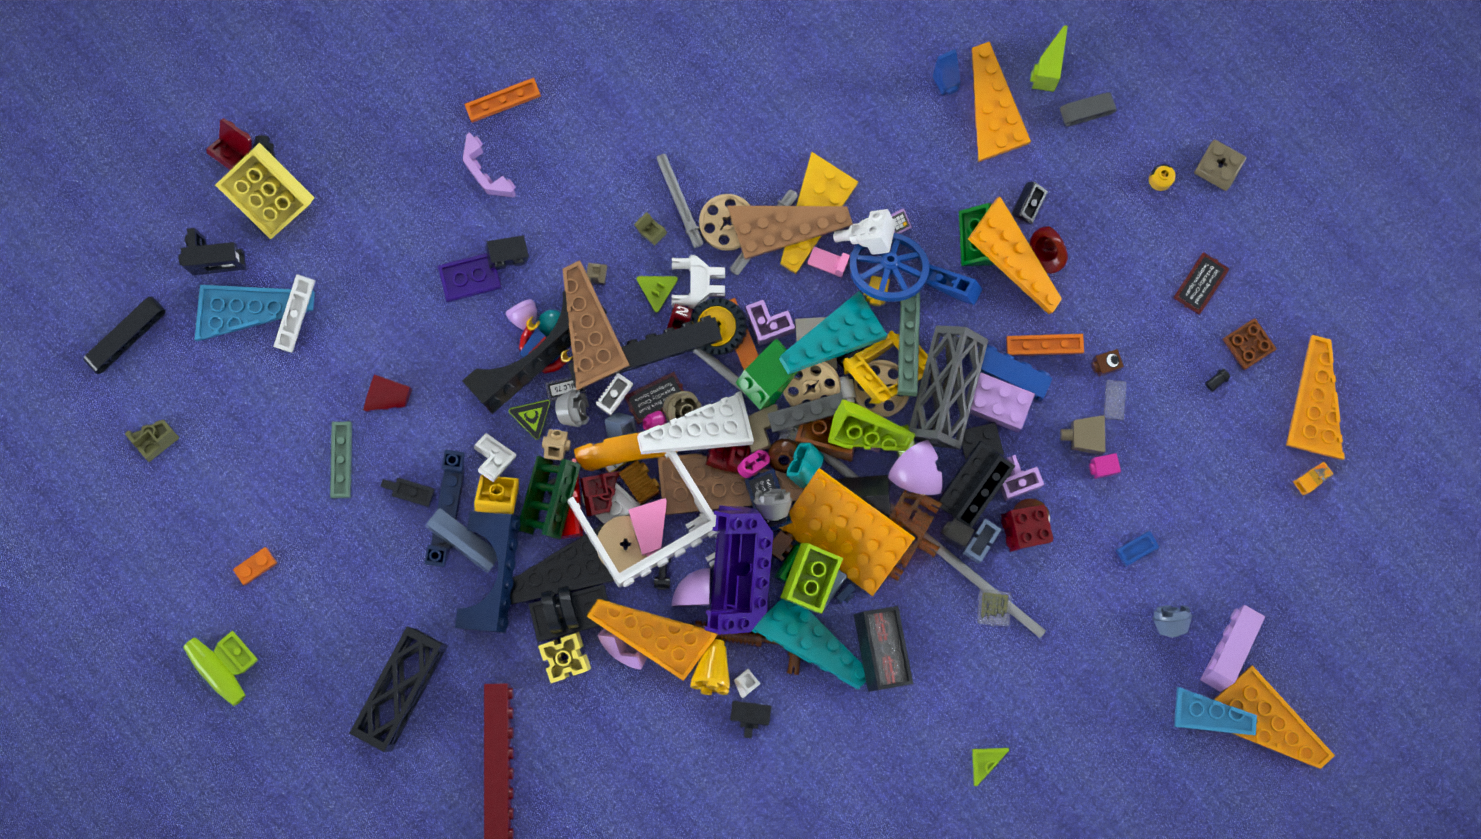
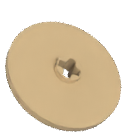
M630 516L615 517L601 528L597 537L619 573L647 558V555L642 556ZM625 539L628 543H631L627 550L620 546V543H623Z

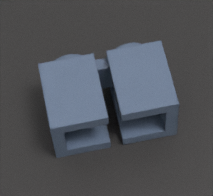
M984 519L973 536L975 537L971 538L962 554L979 564L1002 529Z

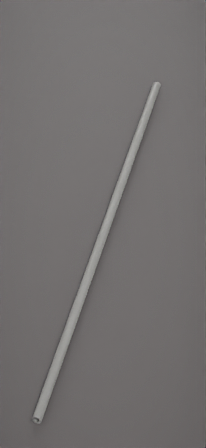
M700 348L693 350L696 355L744 393L736 385V381L739 378L710 353ZM795 427L787 429L796 430L798 432V429H796ZM822 453L824 460L845 478L859 477L837 458ZM891 503L892 513L890 515L984 593L1001 594ZM1008 600L1007 612L1041 638L1046 630Z

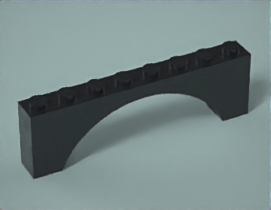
M565 291L562 292L563 305L558 321L547 338L536 349L522 359L504 367L495 369L476 368L462 380L491 414L495 413L571 345Z

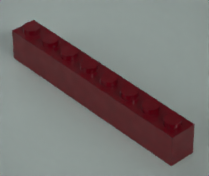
M508 683L484 684V839H514V828H511V820L514 819V808H511V800L514 799V788H510V779H514V768L510 767V759L514 758V748L510 747V739L514 738V729L510 727V719L514 718V709L510 707V699L514 697L513 687L510 688Z

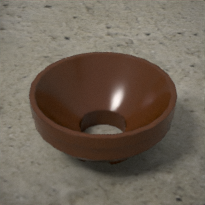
M790 439L775 441L768 451L771 467L776 471L787 473V469L794 459V452L798 444ZM781 455H786L789 457L790 462L788 464H781L778 458Z

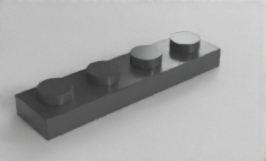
M842 392L767 413L772 432L775 433L834 416L842 399H844Z

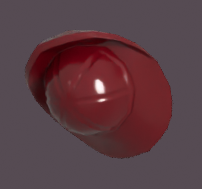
M1044 226L1034 231L1029 245L1045 272L1052 274L1062 270L1067 263L1068 252L1060 235L1050 226Z

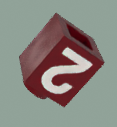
M674 304L667 329L674 327V329L682 328V324L690 321L693 309Z

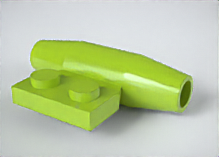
M233 630L217 643L214 652L196 637L189 640L183 646L196 670L215 692L231 705L236 706L246 697L235 675L246 672L259 660Z

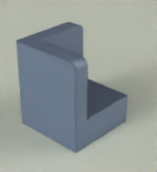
M617 412L605 419L607 436L610 438L637 433L634 416Z

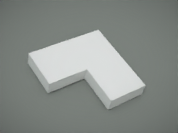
M487 433L474 445L475 450L488 458L479 467L478 472L492 482L502 474L517 455Z

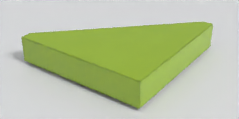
M1009 748L972 749L974 786H978L993 770L998 762L1009 752Z

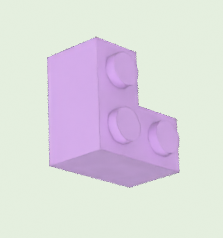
M764 300L746 306V313L759 346L795 333V326L788 310L770 317Z

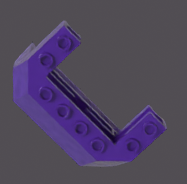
M719 505V511H714L716 524L712 531L719 533L716 537L711 610H706L708 624L704 630L720 635L749 633L767 612L773 532L757 509Z

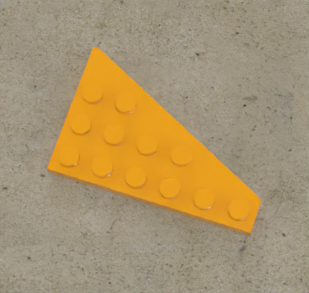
M1250 665L1239 675L1234 684L1224 689L1213 699L1257 715L1256 735L1232 733L1234 735L1318 769H1321L1335 756L1253 665Z

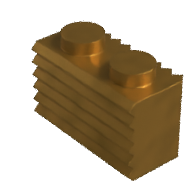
M636 460L620 471L619 475L642 506L660 494L658 488L661 486L655 478L651 479L647 473L650 470L645 463L642 462L640 464Z

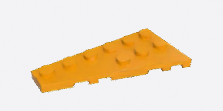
M990 41L972 47L971 50L978 162L1028 145L1031 142Z
M998 197L973 230L968 240L1044 311L1051 314L1062 298L1002 198Z
M1312 335L1310 336L1286 446L1344 460L1345 457L1342 450L1343 439L1339 424L1341 421L1338 395L1335 389L1336 377L1333 371L1331 339Z
M598 599L587 613L589 619L683 681L718 635L704 630L705 628Z

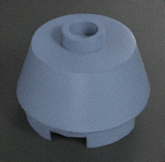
M1165 605L1154 610L1152 619L1159 634L1168 637H1179L1188 632L1192 614H1190V607L1181 605L1180 609L1178 607H1171V605Z

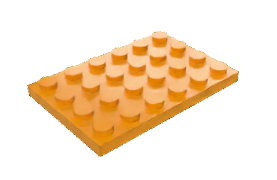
M820 468L786 517L787 521L779 526L784 532L787 531L792 534L799 543H809L842 557L843 560L839 570L871 596L876 593L915 539L910 533Z

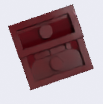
M750 445L709 448L705 465L739 473L738 465L750 455Z

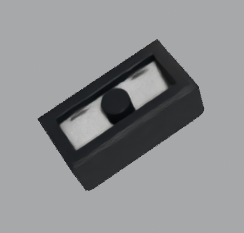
M1027 182L1013 209L1012 215L1033 224L1048 191L1036 182Z

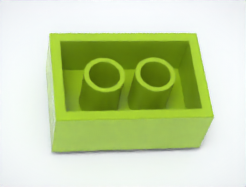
M801 543L780 598L822 614L843 558L809 543Z

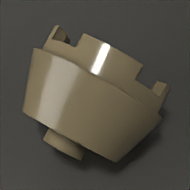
M689 391L670 394L663 404V412L668 421L674 418L678 419L686 413L701 408V403L697 397Z

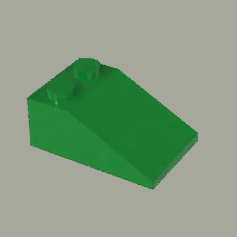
M775 339L743 371L736 381V385L760 410L774 405L798 373L797 371L788 375L780 362V356L787 349L778 339Z

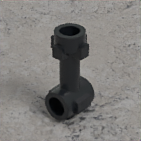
M667 564L659 567V576L654 578V588H658V590L670 589V577H666Z

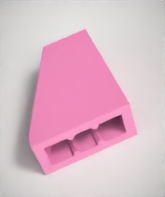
M666 498L628 510L642 556L647 555L648 557L661 549L667 504Z

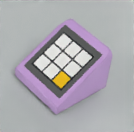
M904 208L891 214L896 224L894 233L901 234L912 228Z

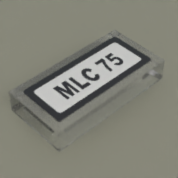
M572 377L545 383L550 402L556 401L559 396L572 389L576 390ZM586 388L580 389V393L586 394Z

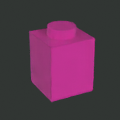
M1117 453L1095 457L1090 460L1089 470L1095 479L1117 475L1121 472Z

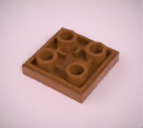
M1256 318L1222 339L1243 370H1246L1277 350Z

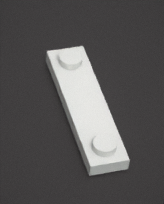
M296 274L273 347L293 352L316 280Z

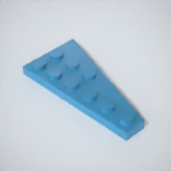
M200 285L194 340L198 342L282 319L292 289ZM312 291L306 312L313 311L314 291Z

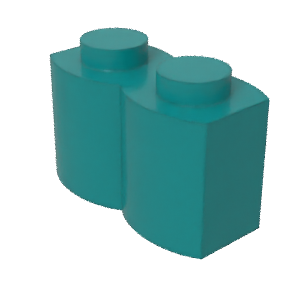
M800 443L794 452V459L787 469V477L800 488H805L816 471L821 468L824 455L812 443Z

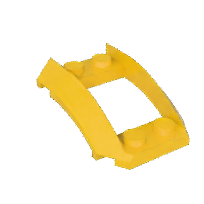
M893 331L887 334L888 336L885 340L877 342L856 353L853 357L845 358L843 361L844 374L850 373L871 397L869 403L880 404L897 395V383L888 388L867 364L894 345L899 350V334ZM920 345L918 381L923 377L928 358L927 353Z

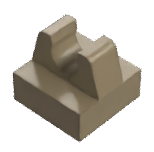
M588 263L587 276L590 282L605 285L607 265Z

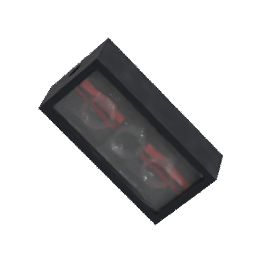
M894 606L853 614L868 692L913 684L899 607Z

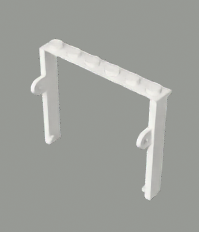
M675 451L666 452L665 457L666 459L670 458L693 495L696 507L701 513H704L709 522L621 573L617 571L581 511L580 504L575 501L574 497L568 499L569 506L618 587L631 585L638 576H647L652 572L651 569L657 565L658 567L664 566L669 562V558L673 556L677 558L683 555L688 547H697L703 542L702 539L707 536L712 538L719 533L712 531L716 524V516Z

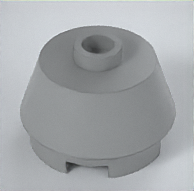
M572 389L557 398L555 410L561 424L580 427L589 421V416H586V407H589V403L585 393L581 394L580 390Z
M770 489L771 491L762 494L761 490L755 492V500L753 502L764 519L777 521L788 516L793 500L790 497V492H786L785 489Z

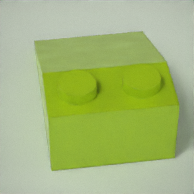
M1064 25L1040 57L1038 64H1034L1030 75V82H1033L1032 89L1055 91L1061 76L1068 26Z

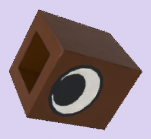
M1118 349L1095 356L1091 363L1094 373L1098 374V377L1120 371L1124 367Z

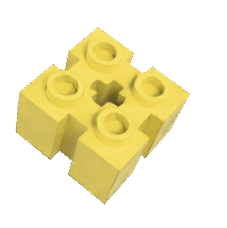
M579 632L560 638L562 643H558V640L555 639L538 646L543 661L548 660L550 664L546 668L550 683L569 677L568 672L572 671L574 676L591 669L587 654L582 655L580 648L584 647ZM564 653H566L569 656V658L567 659L568 662H566V660H562L561 656H563Z

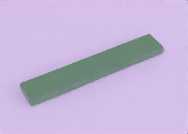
M920 292L909 299L900 301L897 395L916 397L918 392Z

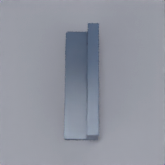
M441 508L436 511L425 525L426 528L488 573L497 561V555L493 547L473 532L467 531L465 526Z

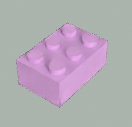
M980 373L970 414L1019 432L1022 429L1035 394Z

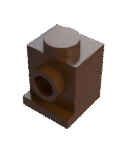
M780 531L773 540L772 556L782 563L784 560L782 555L785 554L787 556L793 548L791 543L795 537L787 531L785 533Z

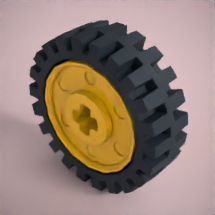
M714 298L700 303L701 305L695 308L696 311L692 313V320L690 321L694 324L700 322L702 317L711 315V318L715 317L717 323L721 324L719 327L723 340L700 349L714 355H724L733 352L743 343V338L747 334V320L744 312L737 304L727 299Z

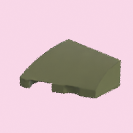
M164 419L152 425L142 426L140 431L134 433L127 431L125 433L148 462L152 461L179 439V436Z

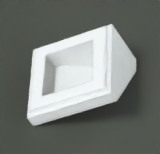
M749 669L734 680L742 698L760 685V682Z

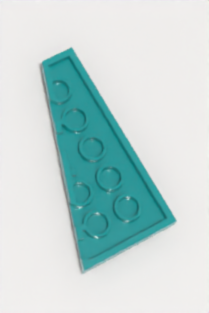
M858 291L786 350L779 360L789 375L885 340L888 335L861 292Z
M781 599L762 617L752 630L754 633L758 632L765 636V639L783 646V649L803 660L820 666V669L823 671L831 672L838 679L856 689H859L866 682L863 664L806 608Z

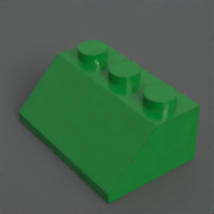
M991 203L959 211L961 266L995 265L968 240L973 230L992 205Z

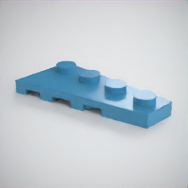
M1177 687L1174 727L1256 735L1257 715Z

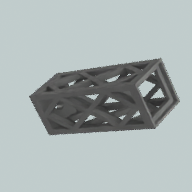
M936 325L909 426V431L915 434L914 439L920 442L928 440L933 447L960 450L988 344L987 338L967 327ZM945 347L947 366L939 375L936 357ZM969 353L973 369L963 379L962 360ZM930 373H931V383H932V385H931V386L929 387V389L926 391L927 384H928L929 377H930ZM970 383L967 398L965 399V388ZM933 394L935 413L927 422L923 405ZM957 399L960 418L951 428L949 408ZM957 432L956 439L952 438L953 435Z

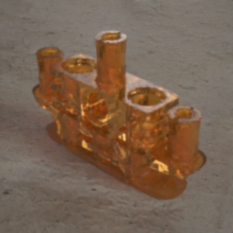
M904 490L889 516V519L901 528H904V526L908 527L909 530L907 532L915 533L918 537L917 542L911 543L897 562L898 565L902 564L904 568H906L917 548L935 557L937 553L935 551H938L940 546L923 538L934 516L928 515L926 511L925 513L922 512L918 505L920 504L936 514L942 504L928 495L907 493V490ZM908 498L916 501L913 505H910L904 500ZM913 510H916L917 512L911 523H908L907 521ZM894 566L888 576L898 582L904 570Z

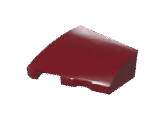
M374 374L363 410L370 412V410L406 407L413 389Z
M619 471L580 479L587 517L610 512L611 500L615 495V485L617 477H619Z

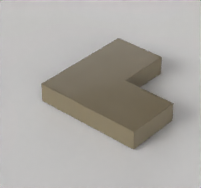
M776 404L748 416L754 439L753 444L750 445L752 453L771 447L766 432L767 429L771 428L767 413L778 411L779 408Z

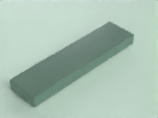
M332 422L330 498H351L352 422Z

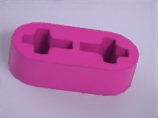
M757 450L738 465L739 474L744 478L752 477L766 467L770 462V456L764 450Z

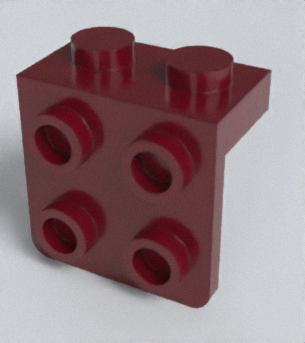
M222 118L220 120L219 139L206 148V153L231 170L251 151L252 139L247 132H243L234 123Z
M1044 505L1011 510L1001 514V524L1005 530L1006 545L1009 547L1010 552L1053 542V534Z

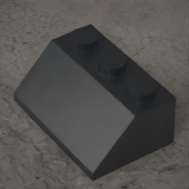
M888 474L835 479L883 515L892 513Z

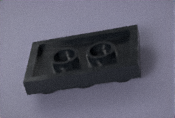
M996 422L965 429L961 444L965 461L979 441L1004 455Z

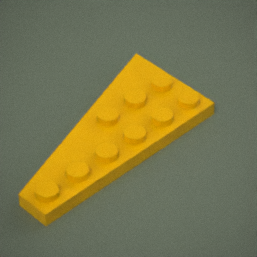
M811 152L796 206H843L858 185V181ZM822 236L785 247L780 264L797 274Z

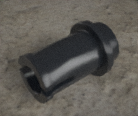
M1219 369L1216 375L1205 382V385L1211 392H1214L1224 382H1228L1231 376L1225 369Z

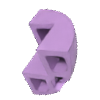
M925 440L905 451L894 463L888 478L897 486L913 493L925 495L940 494L942 490V472L937 470L935 462L938 460V456L931 443Z
M710 568L699 569L687 575L677 586L672 598L671 607L710 605Z
M603 629L597 635L603 647L615 659L629 667L642 669L647 659L645 655L606 629Z

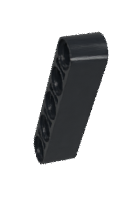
M153 296L146 298L85 355L83 361L96 374H101L166 313L165 308Z

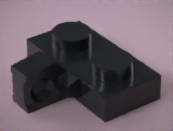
M733 701L730 720L741 722L740 727H745L744 738L751 739L753 728L758 729V724L769 725L772 706Z

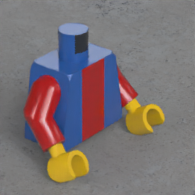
M533 316L527 320V326L520 338L519 354L522 358L531 353L547 338L539 329H536L540 325V321L536 324L532 323ZM570 349L563 351L541 372L547 374L560 370L568 361L573 359V356L570 358L567 356V352Z

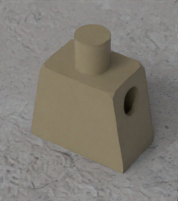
M1105 416L1073 420L1071 422V429L1060 430V440L1071 441L1072 450L1102 455L1105 453Z

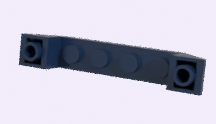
M445 449L442 463L444 474L437 510L441 508L456 520L464 478L465 453ZM433 533L431 545L427 546L424 564L445 567L451 551V545Z

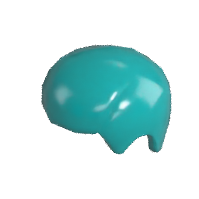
M547 310L538 319L540 321L538 329L546 337L558 321L561 313L559 310Z

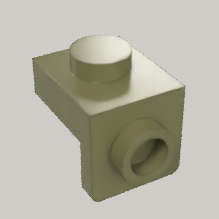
M648 212L634 224L640 235L654 246L668 233L664 227L653 220Z

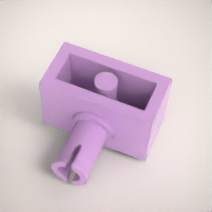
M1016 455L1008 457L1015 465V468L1000 487L1005 501L1039 489L1044 485L1038 467L1021 471Z

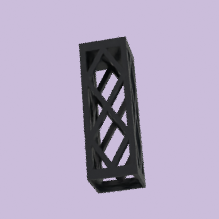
M407 626L349 734L383 752L392 751L448 645L415 628ZM413 639H415V640L418 641V642L414 643L413 645H411ZM424 648H425V666H424ZM419 652L420 672L405 680L404 660ZM398 667H399L400 684H398ZM393 678V688L386 692ZM413 686L408 698L406 699L405 690ZM399 694L401 700V711L399 710ZM394 698L395 718L380 727L379 706ZM375 713V730L373 731V714ZM389 732L386 739L381 737L385 733Z

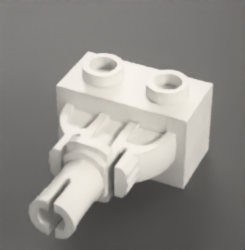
M888 209L870 211L869 218L851 225L849 229L835 231L833 238L836 243L851 241L852 244L868 247L872 255L889 253L896 224Z

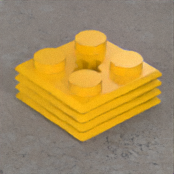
M481 475L474 501L475 511L513 515L519 490V479L498 477L492 482Z

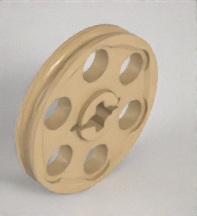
M722 194L713 197L704 205L699 216V227L703 238L709 245L719 250L731 251L741 248L732 220V225L727 224L723 227V220L731 219L725 203L728 200H733L736 206H750V204L743 198L733 194ZM715 206L718 208V213L710 215L708 208ZM707 224H712L715 227V231L707 233L704 228ZM727 236L730 241L728 244L722 245L719 243V238Z
M876 360L867 363L870 368L875 366L879 369L878 377L888 388L898 383V377L891 379L888 376V371L891 369H895L898 372L897 364L887 360ZM854 379L853 384L856 395L854 399L856 403L883 418L898 413L909 399V396L900 397L896 395L886 400L894 404L892 411L884 409L883 405L886 401L875 404V407L869 409L865 406L864 402L866 399H871L866 391L858 389V382Z
M822 362L814 365L821 368V372L818 374L813 373L811 367L800 370L803 376L800 378L794 377L783 391L787 402L791 406L802 404V401L805 399L813 401L820 399L823 395L831 396L840 393L841 382L835 369L828 363ZM831 378L835 381V385L827 386L825 380ZM816 383L815 388L808 389L809 385ZM796 387L799 392L793 395L789 393L788 388Z

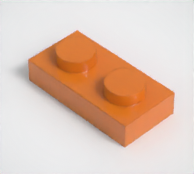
M264 547L235 567L233 571L241 583L247 585L276 565L277 562L268 548Z

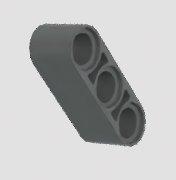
M1111 92L1071 102L1060 107L1066 127L1105 117L1117 111Z

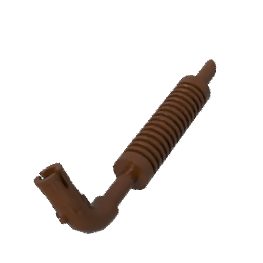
M696 620L695 624L690 625L705 628L708 622L704 621L702 623L701 620ZM752 631L749 633L718 634L715 638L724 640V642L728 640L729 643L730 641L732 643L735 641L736 644L738 642L740 644L744 643V645L748 643L749 646L750 644H752L751 646L755 644V647H761L762 643L780 645L765 639L766 637L758 632L754 633ZM788 651L789 663L787 673L792 674L793 666H795L794 675H799L801 658Z

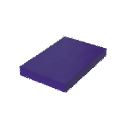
M486 253L438 265L447 303L502 289L498 270L489 267Z

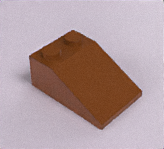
M834 416L799 426L795 441L799 443H812L822 453L852 462L856 447L848 449L828 442Z

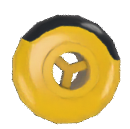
M1159 164L1149 174V184L1157 191H1165L1175 181V171L1167 164Z

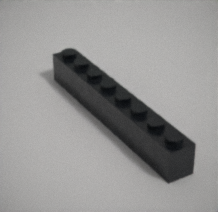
M711 315L700 318V322L694 324L692 321L686 322L679 329L671 327L663 330L664 333L657 336L656 333L646 335L645 339L638 341V339L627 341V345L621 348L630 366L605 378L723 341L716 318H711ZM572 359V363H569L568 367L576 387L574 361Z

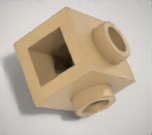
M549 429L547 437L544 436L542 441L544 458L560 461L564 459L566 451H569L571 446V440H568V432Z

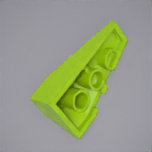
M842 399L833 417L828 442L848 449L864 447V449L869 450L871 448H882L883 450L907 451L915 434L858 404Z

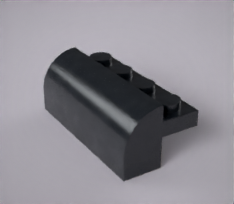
M979 441L935 504L971 530L1015 468V465L1004 455Z

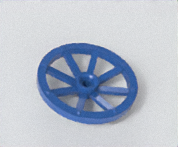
M898 233L893 234L892 242L894 243L891 252L879 254L881 257L859 255L866 248L859 244L854 247L849 261L851 278L863 293L874 299L887 302L909 299L921 291L927 281L929 261L926 253L914 240ZM899 244L913 251L912 253L900 256L896 255ZM918 258L921 263L922 272L901 262ZM856 261L878 263V265L859 275ZM898 269L919 278V280L908 289ZM882 271L883 277L879 290L869 286L864 281ZM889 275H894L902 291L884 292Z

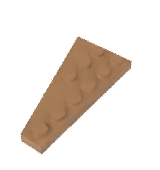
M580 260L562 269L577 391L630 366Z

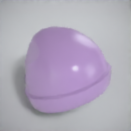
M529 299L518 303L506 311L507 318L522 330L525 329L527 320L532 316V323L535 324L537 319L535 302Z

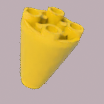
M713 640L702 655L692 676L690 687L700 689L701 694L712 695V692H717L721 695H728L727 651L725 642L722 640Z

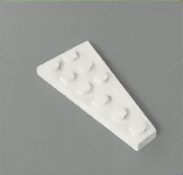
M741 391L731 397L722 398L719 402L708 404L686 413L683 417L674 418L664 425H658L643 431L637 436L641 454L752 445L754 442Z

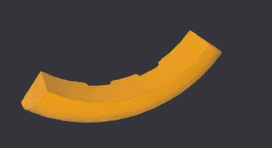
M639 433L604 439V442L594 445L589 443L574 449L578 463L588 471H595L623 462L665 457L666 452L641 454L637 439Z

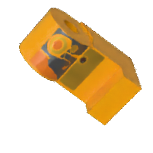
M1322 462L1292 482L1302 495H1306L1331 477L1333 472L1325 462Z

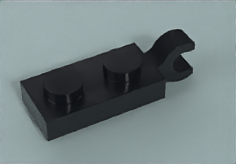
M398 477L396 483L385 479L381 483L382 488L393 491V497L425 507H430L435 492L434 488Z

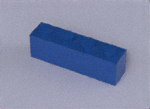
M987 345L980 373L1035 394L1033 399L1041 402L1053 379L1049 376L1050 374L1043 370L1037 371L1029 363L1023 361L1020 363L1014 360L1015 358L1007 353L1003 355L997 352L995 347Z

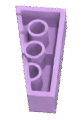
M1246 605L1233 611L1230 617L1232 621L1225 628L1224 636L1217 645L1200 679L1220 692L1235 683L1265 618L1264 615Z

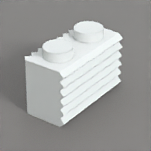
M617 373L610 386H607L608 389H605L601 398L598 399L599 401L596 402L597 407L611 416L629 392L633 383Z

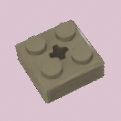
M1214 139L1194 174L1227 191L1247 157ZM1219 162H1221V163L1223 164V165H1222V166H1223L1222 168H1219V167H1218Z

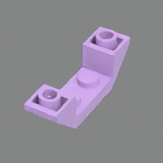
M468 133L463 154L465 166L487 194L515 197L514 189L516 187L510 179L506 180L504 176H501L493 182L487 173L482 174L480 171L482 167L475 158L484 153L481 148L483 144L477 136L473 137L471 133Z

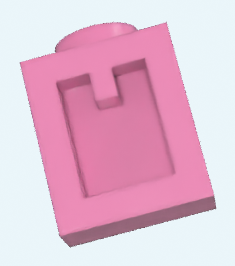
M814 247L809 257L808 265L842 278L850 255L843 253L840 257Z

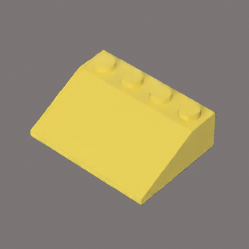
M260 143L215 184L270 239L307 208L314 199Z

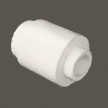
M848 376L839 377L841 382L840 393L842 392L844 400L855 403L854 398L856 395L853 379H849Z

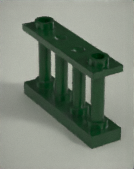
M537 456L520 515L521 525L519 531L533 535L535 528L541 529L542 535L561 540L570 507L568 499L573 496L581 464L562 459L560 466L552 465V460ZM550 472L558 473L555 485L547 484ZM545 491L553 492L550 503L542 502ZM540 510L547 511L545 522L537 521Z

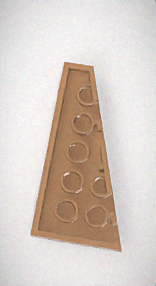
M727 206L745 260L853 225L847 206Z

